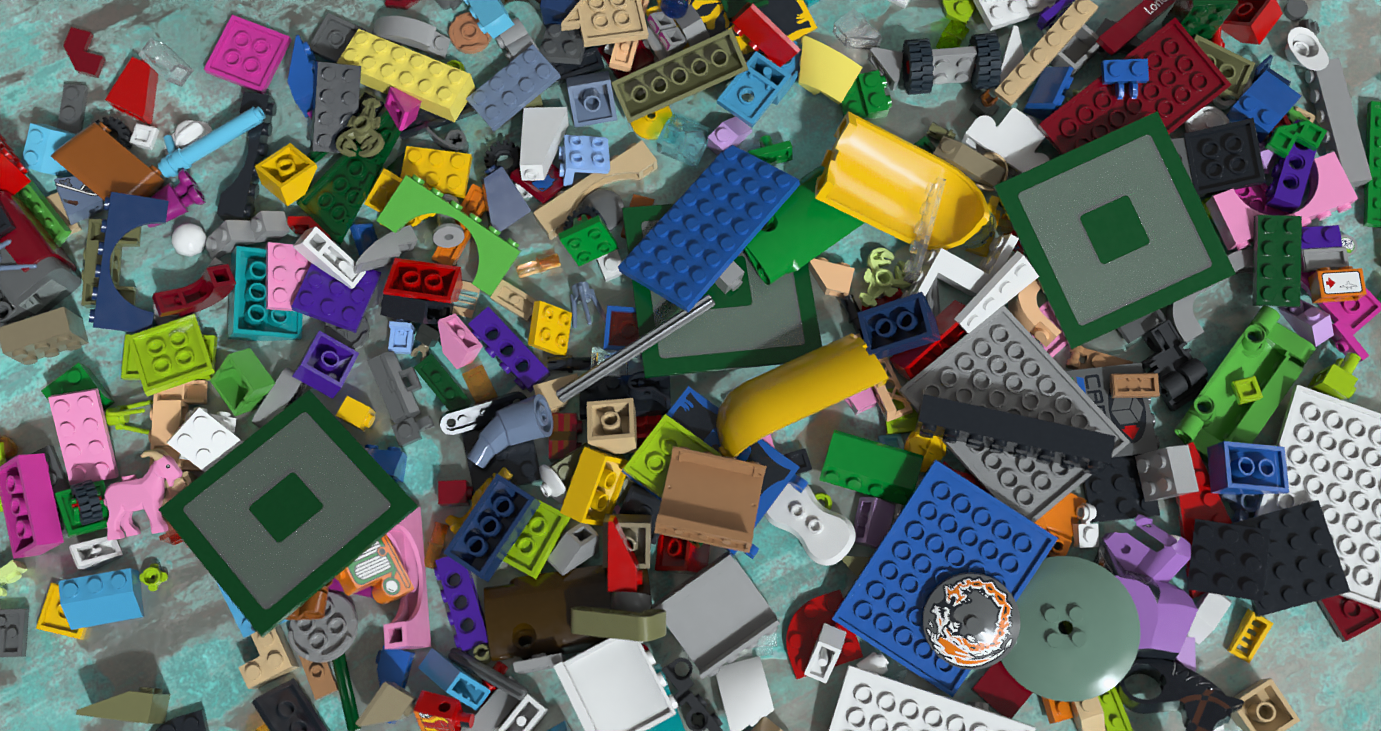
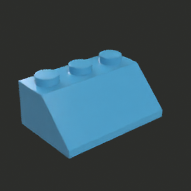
M128 568L58 581L60 604L71 630L144 617L141 581L139 579L140 571Z

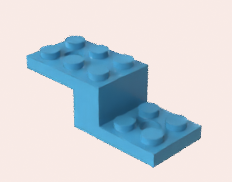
M793 41L801 50L790 59V63L784 64L781 67L756 51L747 62L749 70L736 75L717 99V104L753 128L772 103L777 106L797 81L798 73L800 72L799 60L802 53V45ZM749 93L753 95L754 99L746 102L742 99V95Z

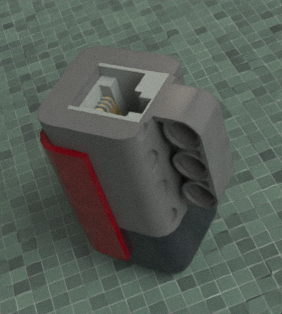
M0 190V201L16 226V229L0 238V243L11 239V244L0 250V266L37 264V268L32 269L27 267L20 270L0 271V323L9 325L24 320L28 316H36L50 311L81 285L82 280L75 273L76 266L63 249L55 244L49 233L27 205L11 193Z

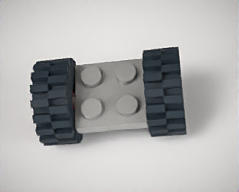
M996 33L973 34L969 39L970 45L968 47L933 50L930 48L931 43L928 38L905 40L902 50L904 52L902 72L907 95L928 94L932 91L933 84L941 85L957 82H970L974 90L997 88L1001 80L1002 60L1000 58V42H998L999 39Z

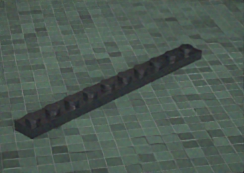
M597 46L584 51L581 65L550 63L561 77L548 88L565 83L566 78L587 75L605 69ZM467 102L456 121L475 115L477 112ZM420 108L416 120L401 132L400 137L404 140L426 132L427 126L432 130L452 123V121Z

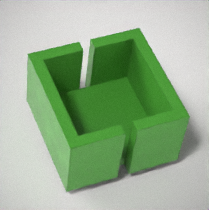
M251 348L228 354L221 364V368L216 371L210 380L234 416L257 409L265 398L264 396L276 384Z

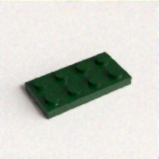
M1254 216L1252 306L1300 307L1302 216Z

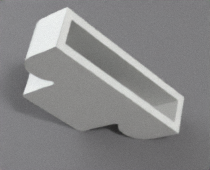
M1012 108L998 127L995 126V121L991 117L984 115L978 117L961 141L980 154L995 152L1002 156L1007 163L1008 174L1012 177L1050 161L1045 154L1035 153L1045 139L1044 134L1037 127L1039 124L1033 117L1026 116L1016 108Z

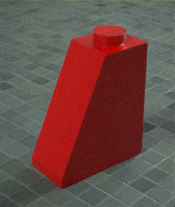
M131 57L105 100L114 109L150 126L153 122L158 73L153 69L154 65L144 58L139 60Z

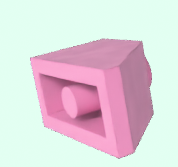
M456 314L440 319L438 327L443 354L456 369L473 363L483 345Z

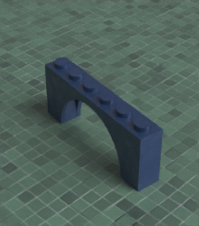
M111 192L110 197H105L104 210H108V218L102 219L101 232L105 233L104 242L99 241L98 255H102V263L96 264L95 277L99 278L98 287L93 286L92 300H96L95 309H90L89 322L93 323V328L139 333L152 328L154 312L142 310L130 304L115 288L110 275V259L116 244L131 230L149 224H166L169 201Z

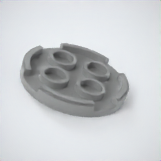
M328 592L324 618L291 620L288 632L290 645L299 656L308 661L316 663L332 661L344 654L352 645L358 630L357 612L348 599L338 593Z

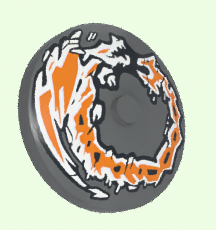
M965 572L946 578L932 590L924 605L922 624L930 647L942 660L958 668L976 670L998 663L1012 650L1020 631V613L1012 594L999 581L985 574Z

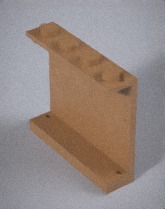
M673 446L654 533L749 553L754 536L753 531L766 466L754 461L745 462L730 456L721 457L711 452H698L687 447Z

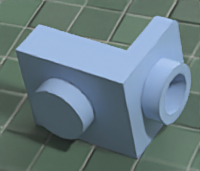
M396 319V322L389 321L388 326L391 331L388 352L394 351L397 354L411 355L415 335L414 326L408 320Z

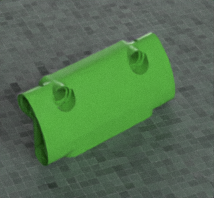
M1269 306L1261 307L1174 429V432L1184 444L1194 442L1201 459L1207 464V447L1223 441L1253 443L1304 370L1303 367L1316 349L1312 343L1277 323L1280 319V314ZM1248 335L1254 336L1257 341H1251ZM1255 376L1263 398L1238 405L1231 386L1232 381ZM1197 406H1205L1208 412L1199 411Z

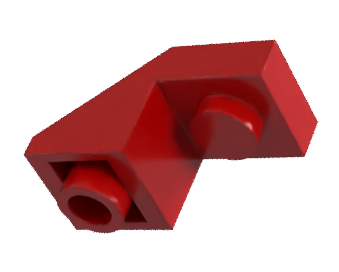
M288 216L287 225L294 233L302 235L307 229L317 227L333 241L310 216Z

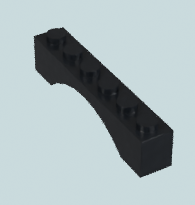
M244 92L240 114L252 107H260L266 118L263 119L261 124L248 131L249 147L245 164L235 181L221 193L217 215L223 221L250 220L255 214L254 201L255 197L259 195V176L254 166L262 162L264 156H267L268 136H271L273 129L271 124L272 118L277 112V105L270 95Z

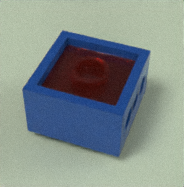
M607 305L603 350L605 356H612L639 338L635 307ZM641 353L634 358L642 359Z

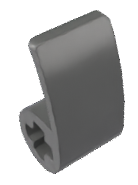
M427 126L426 129L429 136L442 149L450 152L467 153L469 144L462 131L452 130L447 134L445 140H442Z

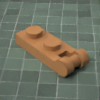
M1080 345L1070 349L1071 356L1070 359H1067L1066 367L1072 370L1132 364L1133 361L1090 350ZM1080 356L1085 357L1084 363L1079 361Z

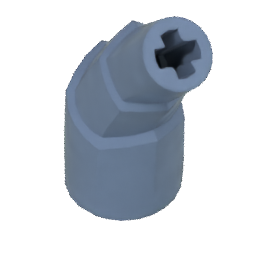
M538 394L495 411L494 418L479 434L478 440L467 458L484 469L495 454L501 452L509 445L551 436L553 417L545 397Z

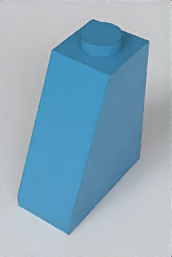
M433 648L418 667L446 693L476 711L491 692L485 685Z

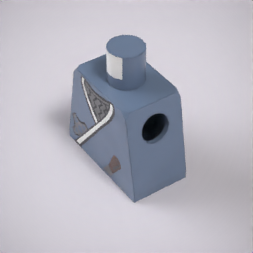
M75 176L54 179L57 192L71 225L104 210L102 198Z

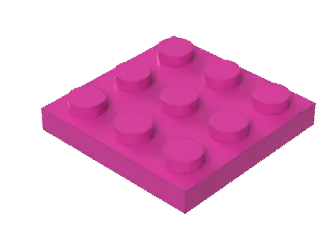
M232 15L205 65L204 71L259 94H265L292 40L290 36Z

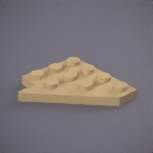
M580 0L561 23V31L580 29L584 47L648 39L649 35L641 0Z

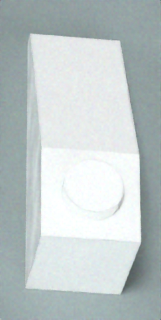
M1015 25L1010 32L1002 58V72L999 85L1025 57L1019 29Z
M317 227L307 229L292 246L309 262L351 289L356 286L366 273L364 271L355 274L353 269L356 262Z

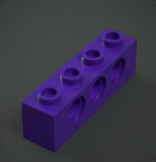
M1297 119L1293 124H1296L1301 120ZM1295 141L1285 158L1277 154L1279 161L1271 173L1273 181L1266 190L1265 196L1267 201L1265 205L1290 214L1300 207L1316 150L1313 151ZM1283 182L1286 183L1289 186V188L1285 187Z
M489 306L468 323L473 335L479 342L482 341L486 345L484 350L492 358L496 356L501 361L499 366L506 374L511 372L516 377L514 382L521 390L526 388L531 393L534 390L533 385L542 383L550 376L549 370ZM497 331L498 336L495 339L487 338L490 332ZM512 347L513 352L510 355H503V349ZM520 363L528 364V368L525 371L517 370Z
M448 556L435 560L437 567H434V573L437 580H441L443 585L440 593L443 602H448L450 611L447 612V617L450 625L455 626L457 634L453 636L457 648L461 647V650L466 652L478 645L489 644L486 620L471 571ZM454 574H459V584L451 586L449 582L450 577ZM465 596L467 599L466 606L458 609L456 606L457 599ZM471 618L474 626L470 631L466 632L463 629V622Z

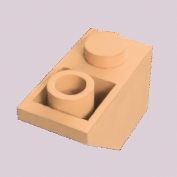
M816 257V259L810 261L809 270L824 294L844 299L848 296L855 268H851L849 264L842 262L837 264L831 263L822 257Z

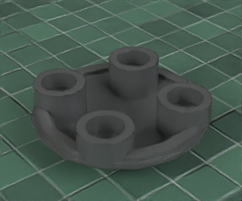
M605 189L596 190L590 193L582 203L584 210L585 206H589L590 208L595 207L600 212L610 232L623 219L622 208H624V203L620 196L613 191Z

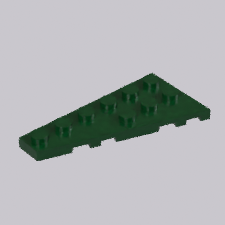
M388 111L381 116L380 128H376V131L384 139L383 149L374 156L361 157L359 152L362 151V145L356 141L357 151H354L356 156L348 157L343 155L296 203L339 245L343 242L402 132L398 130Z

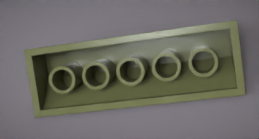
M729 29L611 83L627 121L631 123L749 69L734 31Z

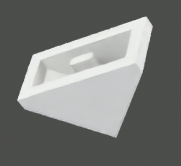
M107 536L69 546L76 567L86 571H93L123 555L117 539L108 541Z

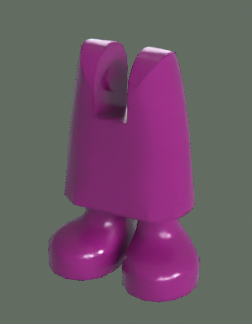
M184 168L178 172L180 182L177 186L174 187L171 183H168L151 197L169 201L166 222L189 212L187 207L193 204L203 205L206 203L204 195L198 189V185ZM149 224L147 226L152 228L162 224Z

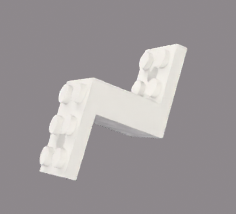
M1012 234L1002 235L998 238L995 237L989 246L991 251L988 257L982 259L978 268L943 248L931 249L930 252L927 251L921 260L923 266L911 278L910 282L913 283L909 291L906 290L901 298L923 292L924 296H926L936 277L974 298L1005 265L1019 238Z

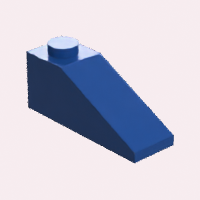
M383 646L382 650L378 651L375 661L378 664L377 674L380 687L386 681L395 682L405 689L415 653L399 649H385V646ZM396 721L387 722V723H389V724H396Z

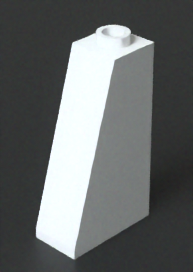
M567 107L523 109L520 153L522 181L545 179L569 126Z

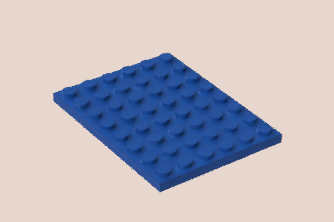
M934 460L833 614L832 620L946 694L954 697L971 670L948 664L930 647L922 624L923 609L929 594L940 582L950 576L965 572H975L988 575L999 581L1017 601L1058 538L939 461Z

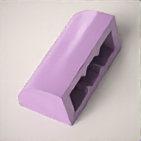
M860 497L853 525L856 532L854 543L877 549L891 527L895 505L878 498Z

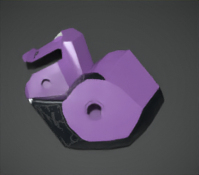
M1140 514L1134 519L1137 526L1163 543L1164 549L1155 552L1128 533H1106L1102 537L1103 541L1093 562L1104 567L1119 579L1135 603L1140 621V644L1135 660L1152 658L1173 662L1181 651L1198 609L1192 598L1184 590L1169 583V581L1190 560L1192 545L1183 537L1169 535L1154 525L1151 518Z

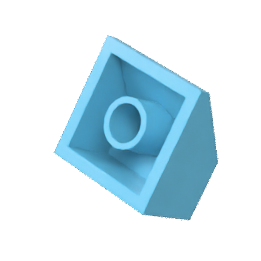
M30 123L21 163L26 168L61 177L74 176L55 161L51 155L76 134L47 124Z

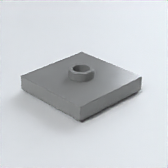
M546 653L533 655L530 660L515 662L513 667L516 673L526 674L554 668L556 664L565 662L566 659L561 653L546 656Z

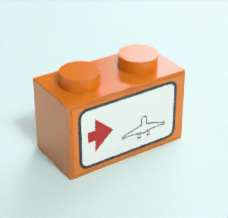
M1344 266L1338 268V270H1330L1329 267L1317 269L1314 274L1308 277L1312 303L1357 301L1367 295L1362 268L1353 269L1352 266Z

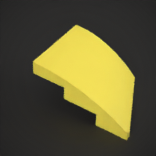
M803 36L801 39L802 53L799 60L798 84L813 95L821 92L835 103H842L863 67L835 49L813 38Z

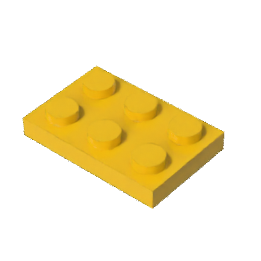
M406 146L400 178L404 179L406 175L412 177L415 174L425 181L423 185L430 190L432 187H435L443 194L465 198L472 155Z

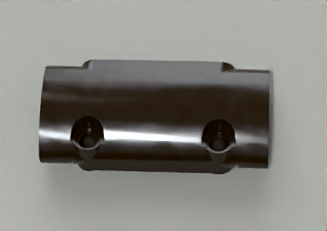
M603 565L576 568L563 576L558 571L542 573L538 575L537 579L531 576H522L512 579L509 584L484 587L485 618L492 661L511 659L515 656L523 660H530L533 655L546 653V656L559 653L563 655L579 653L609 639L571 633L572 607L588 606L611 609V592H608V568H603ZM639 568V570H643V584L639 585L637 592L633 593L651 596L648 569Z

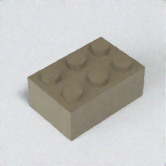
M65 307L0 327V344L3 354L24 365L34 364L38 362V359L44 357H56L60 352L66 350L80 349L81 345L89 343L83 319Z

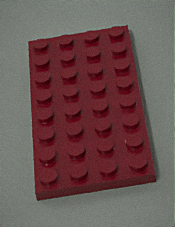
M1175 17L1121 59H1148L1149 81L1147 83H1138L1137 99L1130 98L1129 83L1124 84L1123 99H1116L1115 84H1102L1101 75L1042 121L1037 127L1060 155L1157 111L1168 134H1170L1229 88L1231 83Z

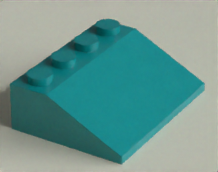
M236 246L231 253L230 269L236 285L229 293L228 339L242 341L301 340L303 314L296 311L266 309V249Z

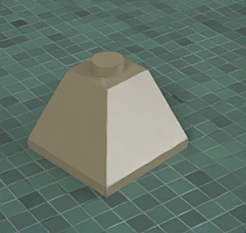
M385 681L355 724L359 727L372 726L401 720L405 716L409 718L413 713L414 703L418 698L395 682Z

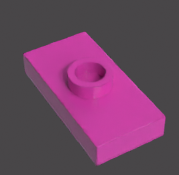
M1341 320L1332 324L1334 335L1331 339L1335 342L1336 348L1345 356L1349 352L1355 353L1361 358L1359 362L1369 357L1368 353Z

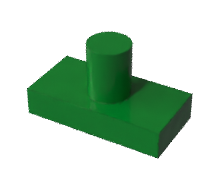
M769 135L762 136L759 139L761 148L748 151L749 154L770 165L793 160V148L790 140L773 144Z

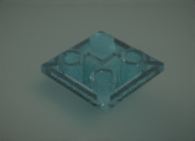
M674 113L665 123L656 142L657 152L697 168L708 145V136L714 129Z

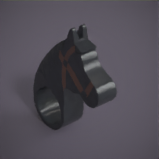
M1162 659L1134 660L1130 670L1117 684V692L1122 704L1126 708L1140 714L1179 711L1182 715L1183 725L1186 728L1185 731H1214L1224 723L1228 724L1231 713L1241 710L1244 701L1241 699L1226 696L1214 683L1193 670ZM1145 674L1152 677L1158 684H1161V693L1153 699H1140L1133 696L1127 690L1124 681L1131 675Z

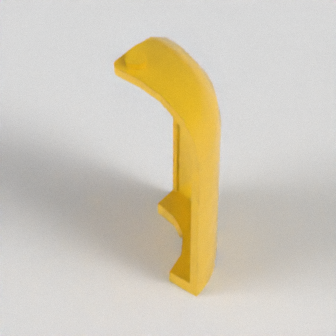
M849 111L847 112L834 134V137L837 139L832 150L827 149L821 166L825 168L823 174L817 178L815 187L816 199L912 246L929 251L937 248L948 250L964 244L982 226L987 224L990 215L984 195L976 184L961 170Z
M853 333L848 334L749 379L729 392L720 405L717 414L716 431L721 445L718 448L719 452L722 454V457L730 456L737 458L743 450L758 440L873 386L878 388L885 385L889 377L875 354L869 355L865 350L867 344L860 337L855 338Z

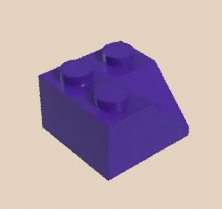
M318 331L307 347L292 377L333 399L342 388L359 352Z

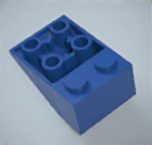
M297 35L295 37L287 82L294 101L307 118L309 117L307 113L313 109L315 61L317 60L308 42H303L301 37Z

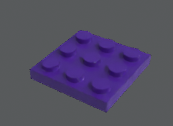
M311 263L291 308L293 311L357 333L381 278V272L373 269L366 271L356 286L351 289Z

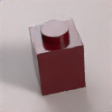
M467 480L438 481V504L440 506H470V500L473 499L474 492L473 486H470Z

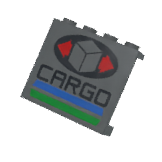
M1142 363L1065 371L1130 441L1114 457L1140 455L1159 449V438L1155 435L1154 431L1155 416L1151 413L1149 405L1151 404V398H1111L1110 375L1146 373L1145 369L1142 368Z

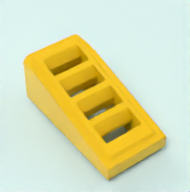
M1248 609L1227 651L1250 663L1274 623L1262 616L1256 617L1254 611ZM1253 620L1261 624L1259 628L1251 624ZM1248 628L1257 632L1255 637L1247 632ZM1243 636L1252 640L1251 645L1242 640ZM1240 644L1247 648V654L1237 649V646Z

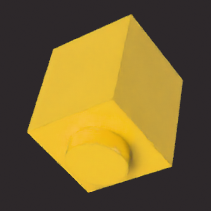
M346 396L335 416L365 432L366 428L372 426L376 412L363 403Z

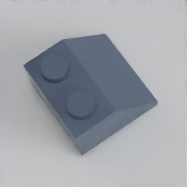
M609 71L566 78L575 128L617 120Z

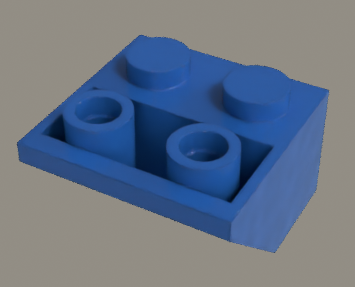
M1046 67L1041 72L1023 112L1044 121L1058 110L1065 98L1066 91L1074 79L1070 76L1074 68Z

